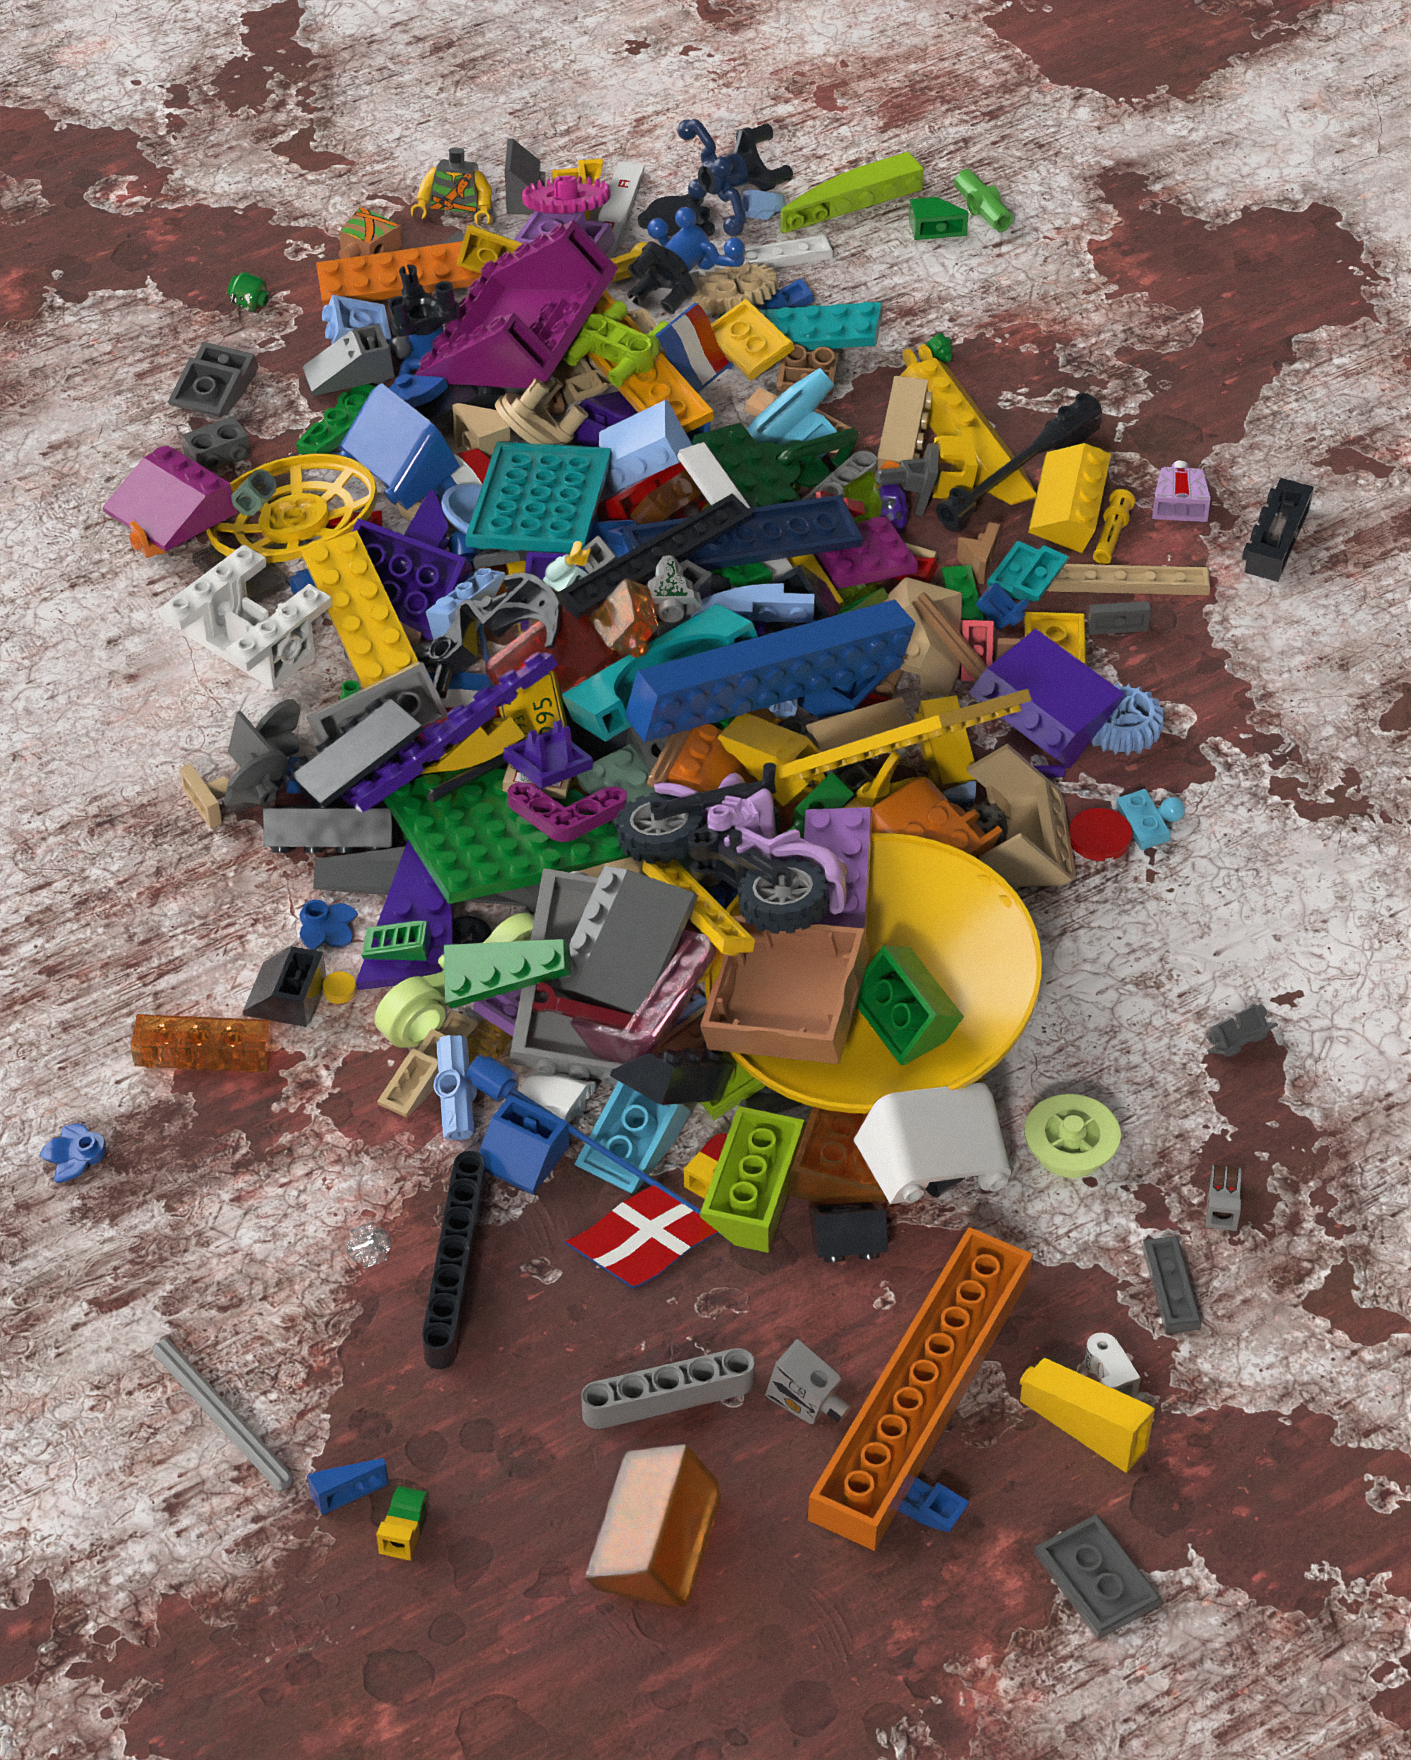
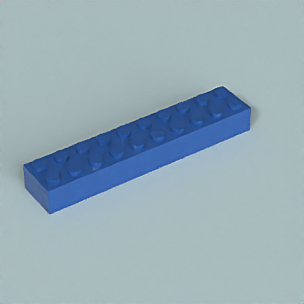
M894 599L637 670L625 718L641 739L647 742L678 732L689 731L701 725L716 723L737 715L741 716L745 713L768 708L782 702L793 701L799 697L820 693L824 690L844 686L858 680L869 679L872 676L885 672H893L900 669L916 623Z

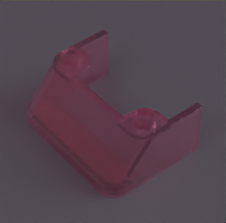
M683 930L672 955L671 962L623 1031L573 1018L570 1024L596 1057L625 1064L647 1053L656 1052L708 976L716 955L714 944L706 935Z

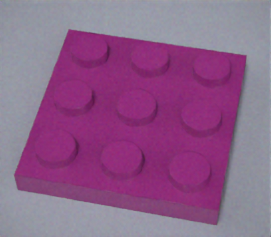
M887 516L874 517L870 520L855 523L863 537L860 547L813 554L835 589L918 572V562Z

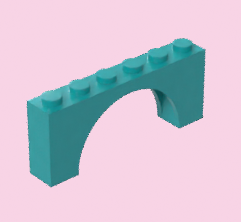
M716 603L648 643L649 650L646 655L640 657L638 650L561 695L572 721L606 742L631 727V724L625 718V713L637 670L757 638L758 635L752 621Z

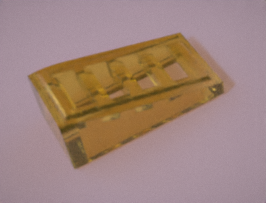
M485 1019L466 1037L468 1041L469 1067L477 1057L471 1054L472 1052L484 1057L491 1056L497 1060L513 1037ZM489 1030L494 1031V1032L500 1034L501 1036L499 1037V1036H497V1035H495V1034H492V1033H490V1032H488V1031H489ZM486 1037L494 1042L490 1043L483 1038ZM480 1045V1046H483V1047H485V1048H487V1049L484 1050V1049L479 1048V1047H477V1046Z

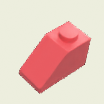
M962 620V637L989 667L992 664L994 621ZM961 664V681H976Z

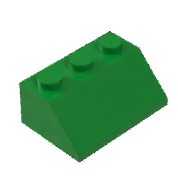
M883 945L865 970L856 1006L900 1065H906L945 1043L964 1018L911 947Z

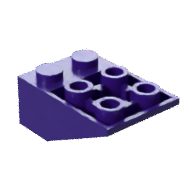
M620 391L585 398L578 406L583 408L589 416L585 418L574 432L575 437L572 441L583 447H599V432L638 412Z

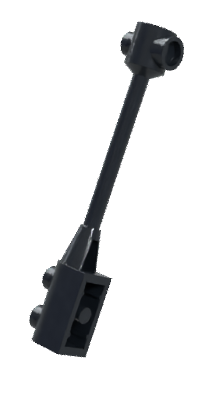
M1088 393L1077 394L1072 404L1061 406L1058 409V414L1045 424L1044 429L1036 437L1032 445L970 492L958 487L952 488L949 491V496L936 506V515L939 521L951 532L964 530L967 525V519L977 510L976 501L1037 454L1052 448L1059 450L1079 445L1100 429L1102 408L1098 400Z

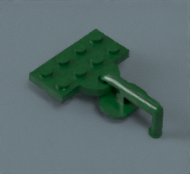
M740 422L694 436L692 445L702 442L706 444L750 508L801 501V498L792 488L795 483L812 488L818 486L830 475L829 469L818 455L838 450L837 454L831 457V462L836 467H839L851 455L859 433L857 429L850 428L805 442L793 440L778 445L770 442L757 443Z

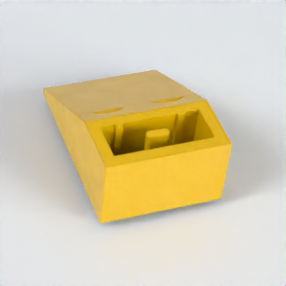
M748 713L741 716L737 715L717 737L722 742L725 750L733 754L744 765L746 771L751 776L756 777L758 781L762 780L765 763L771 762L776 766H780L821 752L808 737ZM776 768L775 786L777 792L772 794V798L785 806L816 775L794 781L792 776L780 779Z

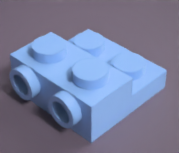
M332 295L329 304L323 308L322 321L328 322L325 338L331 339L332 344L352 329L374 324L380 325L387 344H390L392 339L385 305Z

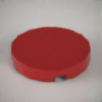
M1090 808L1082 811L1072 819L1069 826L1072 848L1086 859L1105 861L1106 858L1113 857V860L1120 858L1129 850L1133 834L1130 823L1124 816L1110 809Z

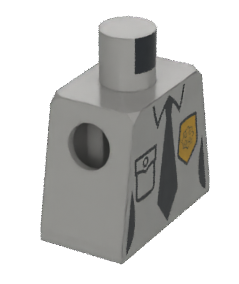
M796 1339L775 1363L765 1396L809 1424H814L823 1413L839 1424L851 1409L850 1404L836 1395L842 1380L840 1375L801 1341Z

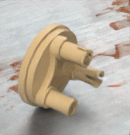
M553 375L545 382L534 378L522 396L508 392L505 396H500L495 402V408L501 418L530 444L568 446L575 437L574 432L585 418L589 416L583 408L574 404L560 423L555 421L548 412V402L563 384L556 377L552 379Z

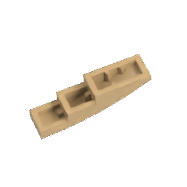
M899 697L808 724L806 727L811 742L823 752L911 724L903 697Z
M450 1009L440 1030L431 1029L418 1050L411 1049L378 1099V1105L407 1118L434 1091V1080L439 1073L437 1042L440 1040V1037L462 1035L467 1038L469 1046L481 1029L479 1022Z

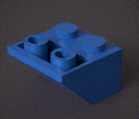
M510 1094L491 1118L478 1152L484 1158L485 1172L533 1195L569 1148V1122Z

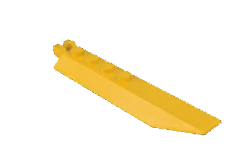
M926 344L919 345L918 355L922 360L918 363L911 349L903 350L902 356L907 369L900 376L928 380V392H932L931 408L925 409V412H928L927 424L937 437L940 435L958 436L960 427L972 428L978 463L974 486H978L1015 458L949 367L940 360L933 358L932 352ZM1020 467L987 492L1010 505L1036 498V492L1023 467Z

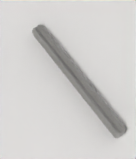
M166 1338L155 1343L153 1346L154 1356L278 1491H283L291 1486L293 1483L292 1473L175 1345Z

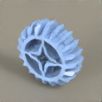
M1116 682L1115 687L1125 693L1126 697L1092 739L1093 746L1101 745L1103 752L1113 750L1115 755L1118 752H1125L1128 756L1131 751L1140 754L1143 748L1150 749L1153 743H1157L1164 727L1163 708L1160 707L1159 699L1153 698L1151 692L1143 693L1141 686L1135 689L1131 688L1129 683L1124 687Z

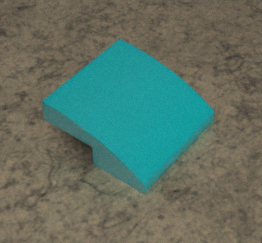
M1017 540L987 580V588L997 582L1012 598L1020 600L1026 598L1028 601H1039L1068 562L1069 556L1045 545H1042L1038 550Z

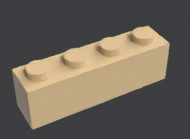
M894 376L877 457V470L887 460L900 464L901 460L920 459V454L916 453L917 450L923 449L924 433H921V429L926 430L928 423V412H925V409H930L932 403V392H928V380Z

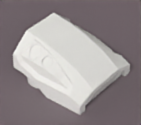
M535 1070L518 1091L559 1118L570 1122L576 1114L581 1113L585 1109L586 1099H589L590 1095H593L595 1092V1082H586L562 1073L545 1074Z

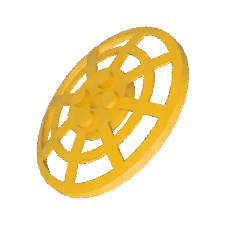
M305 454L275 460L252 469L230 483L232 492L234 493L255 470L263 469L273 477L290 472L291 484L276 488L275 493L267 502L289 493L291 495L282 497L271 504L266 502L258 510L261 512L258 524H246L250 515H242L240 513L235 524L220 522L207 529L206 533L211 545L227 557L236 550L220 543L216 531L234 533L241 546L246 545L264 556L266 563L303 558L302 550L350 533L354 528L357 518L366 521L370 517L378 497L375 479L371 472L362 464L340 455ZM331 469L342 471L334 483L302 481V470ZM352 476L360 479L369 491V495L353 502L350 493L343 488ZM306 490L326 491L321 497L315 494L303 493ZM244 496L250 502L251 498ZM335 496L343 500L345 506L331 511L328 510L327 504ZM365 506L361 513L349 523L353 512ZM343 516L341 522L334 529L325 528L329 520ZM262 532L265 538L252 544L246 539L244 533ZM316 536L322 537L311 543L299 546L300 541ZM273 543L287 544L286 549L265 548Z

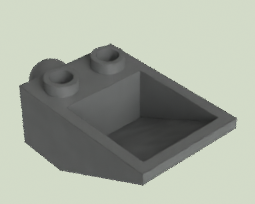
M379 324L352 329L302 366L312 396L370 383L380 384L388 379L395 378L391 355L399 359L406 358L411 353L412 345L406 337L399 336L393 338L390 344H387Z

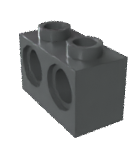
M234 416L181 435L184 455L211 472L251 457L248 434Z

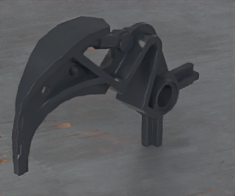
M516 573L504 577L506 591L512 592H505L494 598L485 596L481 601H471L468 599L462 601L457 606L455 620L446 634L435 639L429 650L415 652L418 661L423 662L425 668L433 667L436 670L433 684L441 699L446 698L452 675L465 672L478 660L476 622L478 620L498 638L503 636L514 624L521 621H540L545 624L547 631L545 647L547 649L555 648L561 623L562 606L557 600L558 594L537 576L528 573Z

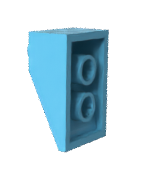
M618 1081L589 1137L649 1176L676 1141L691 1111L683 1104L660 1105ZM586 1143L574 1164L633 1195L644 1182Z

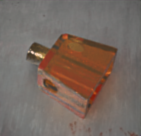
M624 579L590 618L592 624L609 648L627 655L631 654L635 658L647 654L649 648L646 641L658 627L649 587L628 579Z

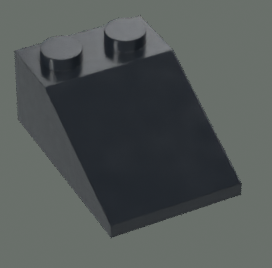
M448 384L449 387L438 397L426 404L413 408L427 418L436 428H454V404L460 403L496 410L495 402L504 394L499 387Z

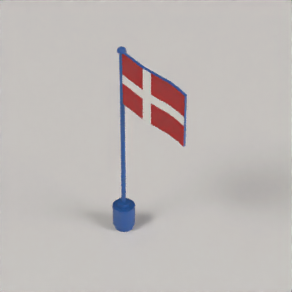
M479 1055L471 1063L466 1077L471 1080V1085L495 1101L501 1102L511 1094L553 1114L517 1090L519 1083L516 1081L517 1073L491 1056L484 1057ZM569 1124V1132L639 1177L651 1185V1187L620 1203L590 1229L565 1240L564 1243L631 1288H636L659 1276L690 1249L720 1234L700 1217L701 1210Z

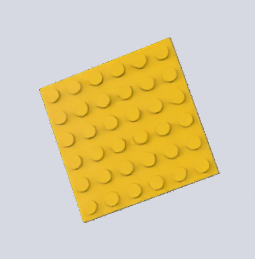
M1028 689L892 729L776 766L780 779L792 776L793 780L797 781L1022 711L1020 704L1032 701Z

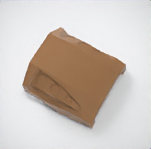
M794 344L795 350L780 361L776 390L785 392L790 386L818 368H821L834 383L839 353L833 352L827 347H819L813 352H807L803 346ZM833 387V388L831 389V391L827 394V396L833 394V389H834V387Z

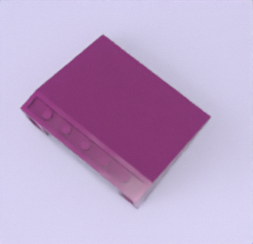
M575 220L565 225H562V223L556 225L550 233L546 235L544 233L539 234L531 243H522L512 253L509 251L505 252L497 261L493 262L491 260L481 268L480 272L482 275L469 286L468 290L470 293L458 303L460 316L456 320L444 324L446 329L433 340L432 345L434 347L421 358L419 362L421 366L415 375L445 377L447 384L528 388L534 378H538L543 382L547 381L617 272L618 267Z

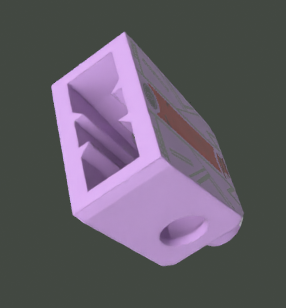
M1176 461L1171 467L1161 468L1154 497L1152 519L1207 522L1211 499L1203 471L1201 469L1189 468L1188 463L1185 461Z

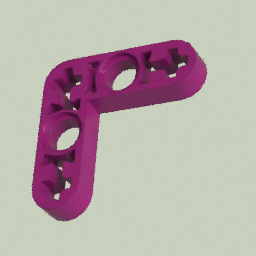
M514 783L507 790L509 808L551 839L559 842L574 840L617 818L618 812L624 810V805L627 804V792L620 787L614 786L603 788L566 808L530 783ZM537 811H549V812H547V813H538ZM583 813H594V815H582V814H583Z

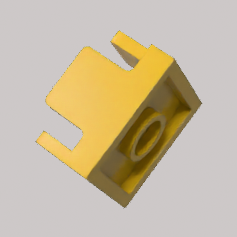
M960 427L958 436L940 435L934 439L933 444L939 445L938 463H951L952 465L950 472H940L938 485L933 486L931 492L933 498L946 499L952 488L958 487L968 492L973 489L978 463L972 428Z

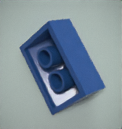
M891 672L851 682L844 686L830 688L820 693L797 698V705L818 718L853 711Z

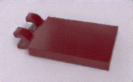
M538 982L537 991L545 993L548 996V1000L545 1003L533 1002L532 1011L542 1013L549 1011L654 1038L656 1035L658 1021L557 997L551 986Z

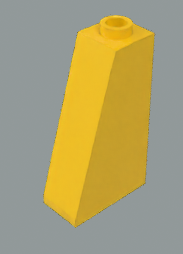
M1043 1358L1035 1368L1030 1366L1020 1379V1385H1022L1020 1401L1125 1473L1148 1450L1155 1408L1046 1358Z

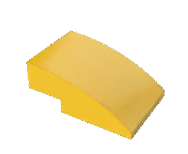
M511 716L489 719L461 742L455 745L448 743L446 745V754L438 760L421 764L424 771L420 774L454 771L486 762L503 753L505 747L516 744L525 735Z

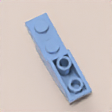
M784 583L749 585L706 597L701 600L702 609L691 614L692 618L718 603L750 621L813 622L814 594L784 593Z

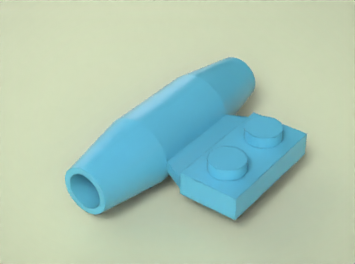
M818 368L783 392L752 421L746 430L757 443L770 442L778 445L793 440L805 442L838 432L824 415L814 412L835 384L821 368ZM825 454L818 455V457L821 459Z

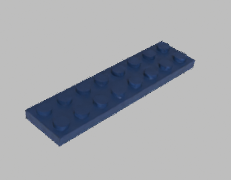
M834 495L748 508L753 513L750 521L680 560L679 563L689 560L708 571L860 547L863 537L842 496ZM689 517L626 526L623 529L622 536L629 551Z

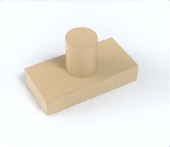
M191 764L179 768L182 789L210 829L221 825L220 807L217 799L224 797L226 794L227 778L223 776L205 784Z

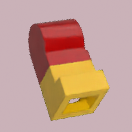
M720 1133L712 1137L685 1166L684 1188L704 1199L706 1198L728 1133Z

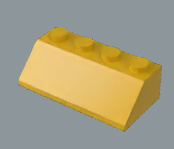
M468 224L456 265L481 273V268L491 260L493 262L497 261L507 251L510 253L514 252L522 242Z
M1085 443L1047 452L1044 458L1028 533L1083 553L1096 530L1111 454Z

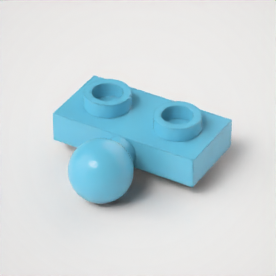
M1146 789L1116 798L1117 808L1120 814L1130 823L1133 837L1140 850L1170 841V831L1163 819L1168 822H1177L1185 814L1184 803L1176 797L1165 799L1161 806L1156 808Z

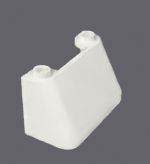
M972 1083L965 1088L950 1090L946 1086L888 1094L880 1098L873 1105L854 1138V1142L890 1204L913 1203L923 1196L929 1182L978 1176L977 1181L981 1189L998 1191L1006 1186L1011 1175L993 1095L984 1083Z

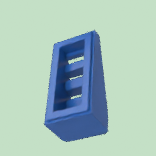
M383 1458L322 1470L307 1475L310 1495L321 1515L327 1514L389 1484L387 1466Z

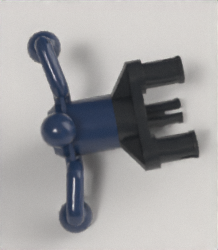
M685 119L677 127V133L681 139L690 141L698 135L705 146L700 154L702 165L698 171V178L690 181L687 188L688 193L694 199H702L709 193L712 195L717 194L724 202L731 201L735 215L727 217L723 223L724 232L731 237H736L742 233L746 220L740 194L735 188L751 184L766 192L774 189L776 185L792 181L793 171L789 165H783L782 167L770 170L767 169L759 156L756 144L773 138V129L769 124L765 123L752 129L746 127L738 130L734 151L720 157L716 156V144L702 122L697 119Z

